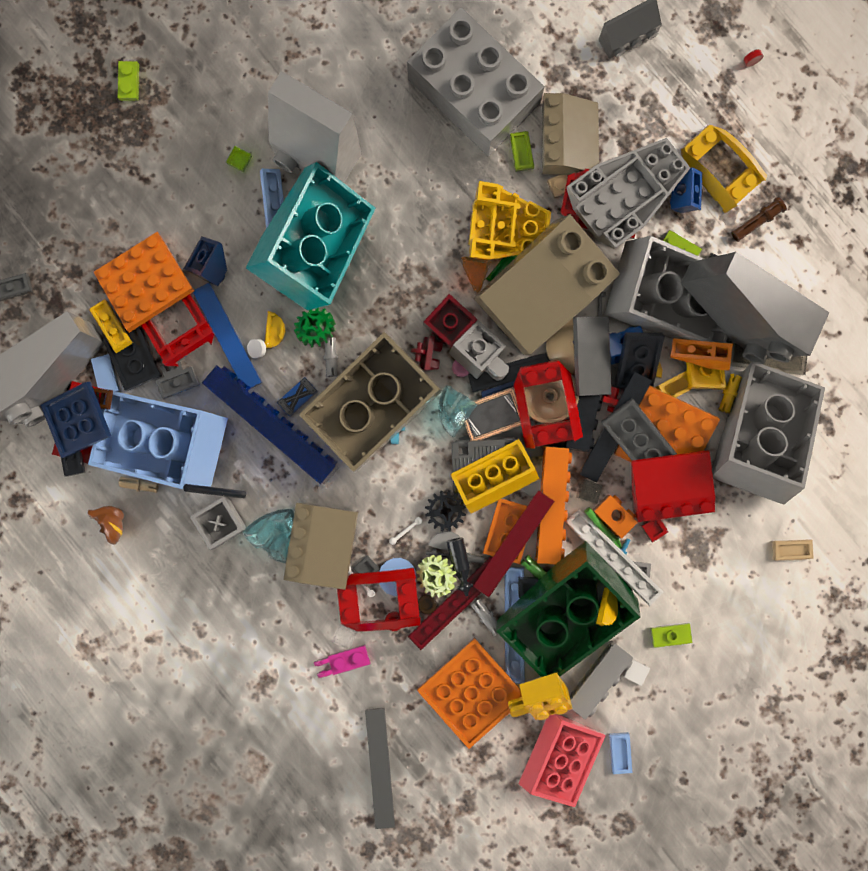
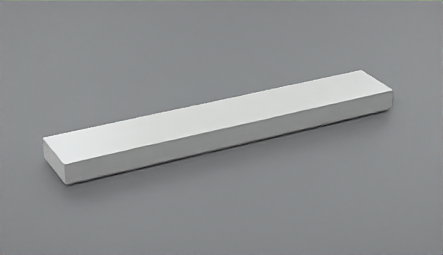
M580 509L565 522L584 542L587 541L649 606L664 593Z

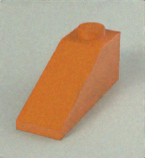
M673 338L670 357L709 369L730 371L733 344Z

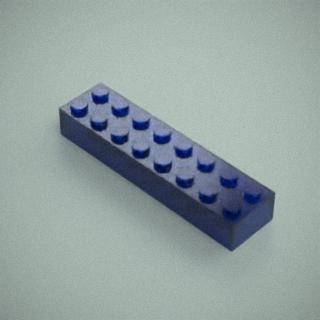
M216 365L202 381V384L320 485H325L340 468L336 465L338 461L330 454L325 456L322 453L324 449L313 441L310 443L307 440L309 438L307 434L302 430H295L293 428L295 424L284 416L281 418L278 415L280 412L269 403L266 405L264 403L265 399L255 391H249L251 387L240 378L236 380L235 377L237 375L226 366L221 368Z

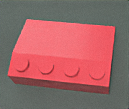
M559 714L549 716L543 725L518 784L531 795L575 807L606 735Z

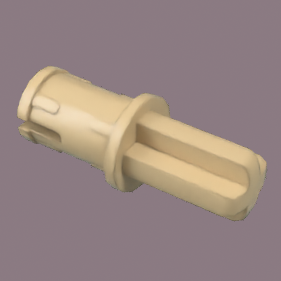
M121 476L119 479V487L136 489L137 492H140V490L158 492L159 486L157 485L159 483Z

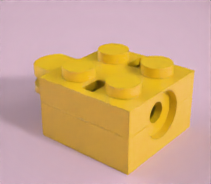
M557 673L519 684L522 697L508 702L512 717L530 713L535 720H545L551 715L564 714L568 710L573 709L568 688Z

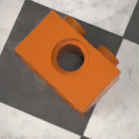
M607 495L593 511L617 537L622 539L638 523L635 520L636 515L630 509L625 510L621 506L623 502L616 495L613 497ZM614 510L620 512V518L617 521H614L611 517Z

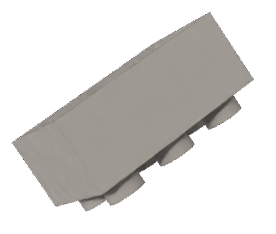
M460 8L407 61L408 80L487 156L540 105L545 88L540 81L463 8Z

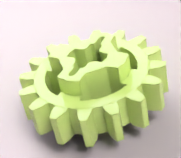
M431 555L424 558L418 564L420 569L416 571L420 575L417 581L422 583L419 587H425V593L431 592V597L437 595L440 598L443 595H447L451 592L450 590L455 588L453 583L457 581L453 577L456 571L451 570L453 564L448 565V559L442 560L441 555L437 557Z

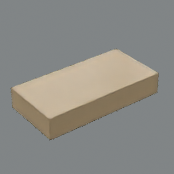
M812 539L772 541L773 560L814 559Z

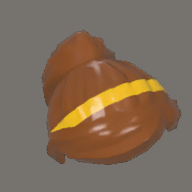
M103 506L95 510H88L90 519L96 520L100 525L101 529L99 532L105 534L110 544H117L123 533L122 519L124 518V512L113 506Z

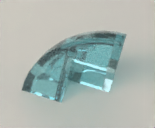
M446 385L439 398L438 411L443 427L454 438L478 404L462 393L457 392L451 386Z
M282 509L268 513L251 523L242 533L256 549L262 548L264 551H267L269 558L286 563L294 512L292 509Z

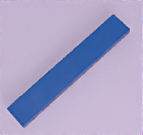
M207 283L195 289L193 293L244 391L246 392L261 384L262 381L212 285Z

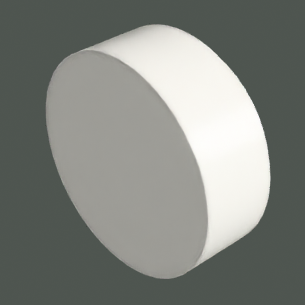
M261 339L250 340L247 345L248 354L252 358L263 357L266 353L264 341Z

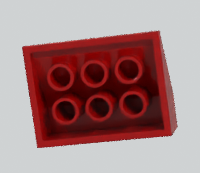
M709 450L631 460L632 506L638 522L715 512V489Z

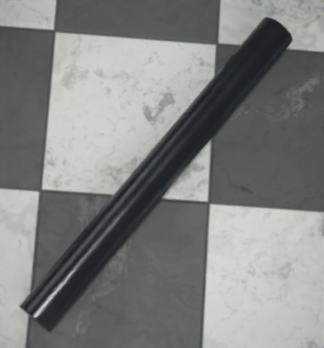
M185 484L183 486L185 492L243 499L246 497V492L241 490Z

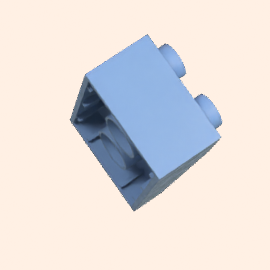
M113 391L111 409H102L111 436L92 446L88 465L183 489L185 484L211 487L228 418L197 409Z

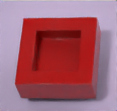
M661 519L648 521L641 525L652 543L668 533Z

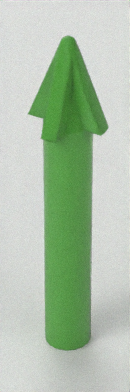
M590 507L585 509L584 513L621 549L619 537H616Z

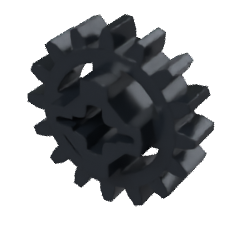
M449 490L447 495L440 491V496L434 493L435 499H428L430 506H425V509L429 510V513H426L425 516H430L429 524L435 523L434 529L440 526L441 532H443L444 528H447L450 532L451 526L457 529L458 525L456 523L464 522L461 516H466V513L462 512V509H465L466 506H461L462 498L456 499L457 493L451 496ZM446 498L452 499L457 505L451 506L447 503ZM440 499L439 508L433 510L434 504ZM443 502H445L447 508H451V512L448 513V520H446L444 514H440V510L443 509ZM458 512L457 518L451 523V516L453 513ZM440 516L444 519L445 524L439 523L434 517Z

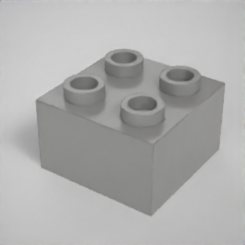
M226 496L190 516L209 550L219 547L247 530L231 500Z

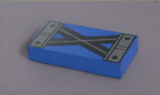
M304 377L277 404L291 417L318 391Z

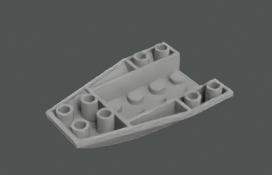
M664 138L597 164L566 188L573 210L596 240L615 249L649 222L690 167L671 142Z

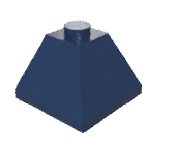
M201 236L183 269L208 283L219 286L225 279L227 272L222 243Z

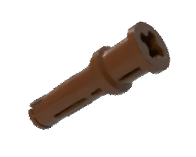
M776 197L773 200L774 202L767 207L763 206L759 211L760 213L732 231L731 235L734 240L739 242L765 222H771L776 215L787 211L784 201Z

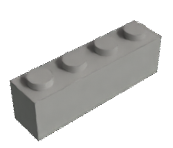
M611 641L569 695L572 710L585 720L587 717H592L597 710V704L600 701L603 702L607 698L608 690L611 686H616L620 681L621 673L631 667L633 657Z

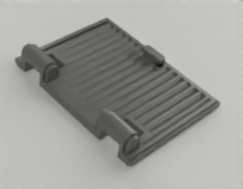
M504 437L501 439L455 440V442H451L452 473L518 439L521 441V438ZM459 448H468V454H459ZM453 481V493H457L459 491Z

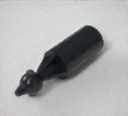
M464 538L450 539L446 542L450 561L453 564L452 570L456 571L455 575L461 581L457 589L461 590L465 596H469V591L473 584L467 581L470 566Z

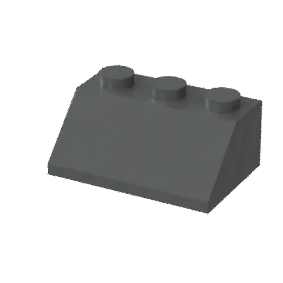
M646 0L604 23L598 40L609 59L614 56L619 57L631 47L634 49L647 38L651 40L658 35L662 23L657 0Z

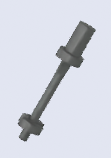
M433 548L432 552L426 551V555H435V557L441 555L442 557L450 558L449 554L437 553L435 548ZM467 552L469 564H483L484 556L471 555V553Z

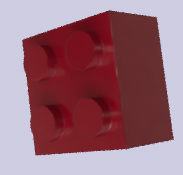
M448 294L423 321V326L451 350L452 346L478 319L452 295Z

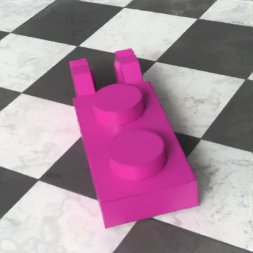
M366 645L331 654L326 658L314 661V666H322L326 663H330L331 669L317 673L318 678L331 674L336 675L371 664Z

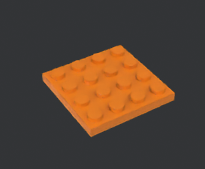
M158 231L94 271L96 278L129 333L194 292V289Z
M652 386L648 387L639 404V407L677 454L704 451L720 421L719 417ZM618 444L614 455L631 462V459Z
M475 637L417 689L419 694L468 749L510 713L508 706L510 700L522 697L519 686Z

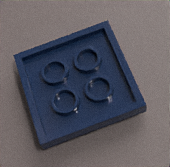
M84 382L41 404L61 459L67 458L111 436L91 382Z

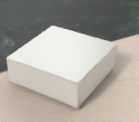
M632 659L631 667L625 671L623 676L642 686L650 668Z

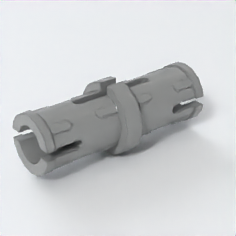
M327 338L328 343H325V355L323 356V359L326 361V377H337L338 355H336V338Z
M479 598L470 606L481 618L480 622L487 626L494 637L497 635L495 630L497 621L493 617V612L489 611L481 598Z

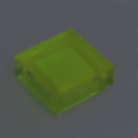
M234 146L226 163L244 173L252 155Z

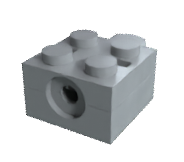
M479 320L452 346L449 352L476 379L486 371L493 379L499 381L509 371L508 365L499 358L506 345Z

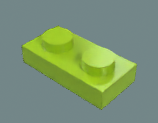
M118 61V99L120 101H138L139 63L137 61Z
M671 230L668 231L663 239L664 242L696 256H699L702 251L700 247Z

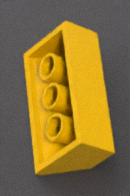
M520 439L450 474L470 514L540 479Z

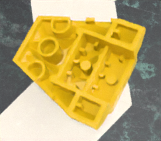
M479 181L472 205L468 240L470 258L494 260L519 255L550 225L551 212L531 201L527 202L521 199L516 193L512 194L504 190L503 186L499 184Z

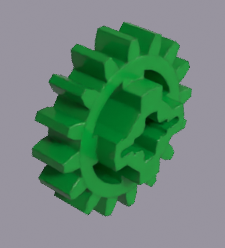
M316 308L315 311L311 309L308 313L302 311L303 316H297L299 322L294 323L296 327L294 332L304 346L309 343L311 348H313L317 343L320 347L321 342L328 343V337L333 338L331 332L336 331L334 327L336 323L331 313H328L325 308L322 311L319 308Z

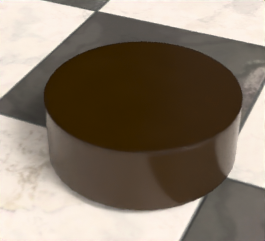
M424 594L418 599L420 612L431 614L435 611L437 602L430 594Z

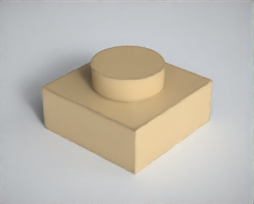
M558 175L547 180L554 199L564 195L567 183L566 175Z

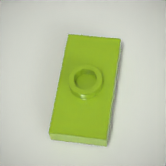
M690 623L650 627L654 648L693 643Z

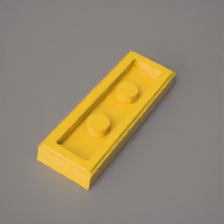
M106 299L89 309L116 353L133 343Z

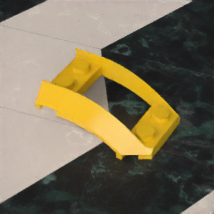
M707 125L680 149L681 156L689 167L702 172V186L720 204L724 213L737 207V204L762 181H766V173L751 153L729 132L719 127ZM720 140L724 141L748 167L725 188L698 161Z

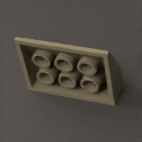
M544 93L542 101V174L570 175L575 172H581L585 168L592 169L599 164L598 102L564 93Z
M296 503L283 580L346 589L358 512Z

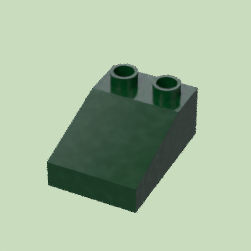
M585 541L554 565L497 620L496 632L541 677L554 673L561 677L641 617L638 596ZM607 587L617 598L618 614L616 620L611 625L600 626L596 624L603 591Z

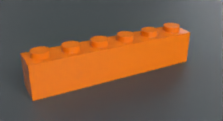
M543 447L540 491L555 502L537 527L535 561L540 564L556 565L565 555L562 541L566 539V529H563V525L567 521L568 512L565 510V502L569 500V491H566L567 483H570L568 464H571L572 452H569V448Z

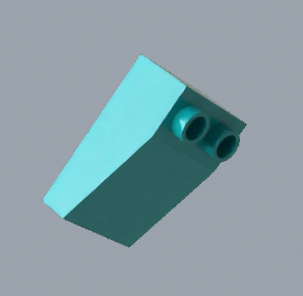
M315 162L305 167L261 236L246 269L306 310L330 305L376 208L323 166Z

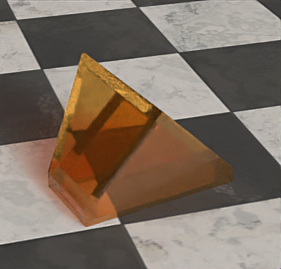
M464 256L461 258V264L475 295H477L482 290L491 262Z

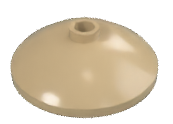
M572 318L546 341V352L550 361L559 360L572 375H575Z
M572 376V381H573V386H574V391H575V379H574L573 376ZM562 380L524 387L529 416L534 420L546 424L562 421L569 417ZM549 393L554 395L552 400L547 399ZM576 396V402L578 404L579 396Z

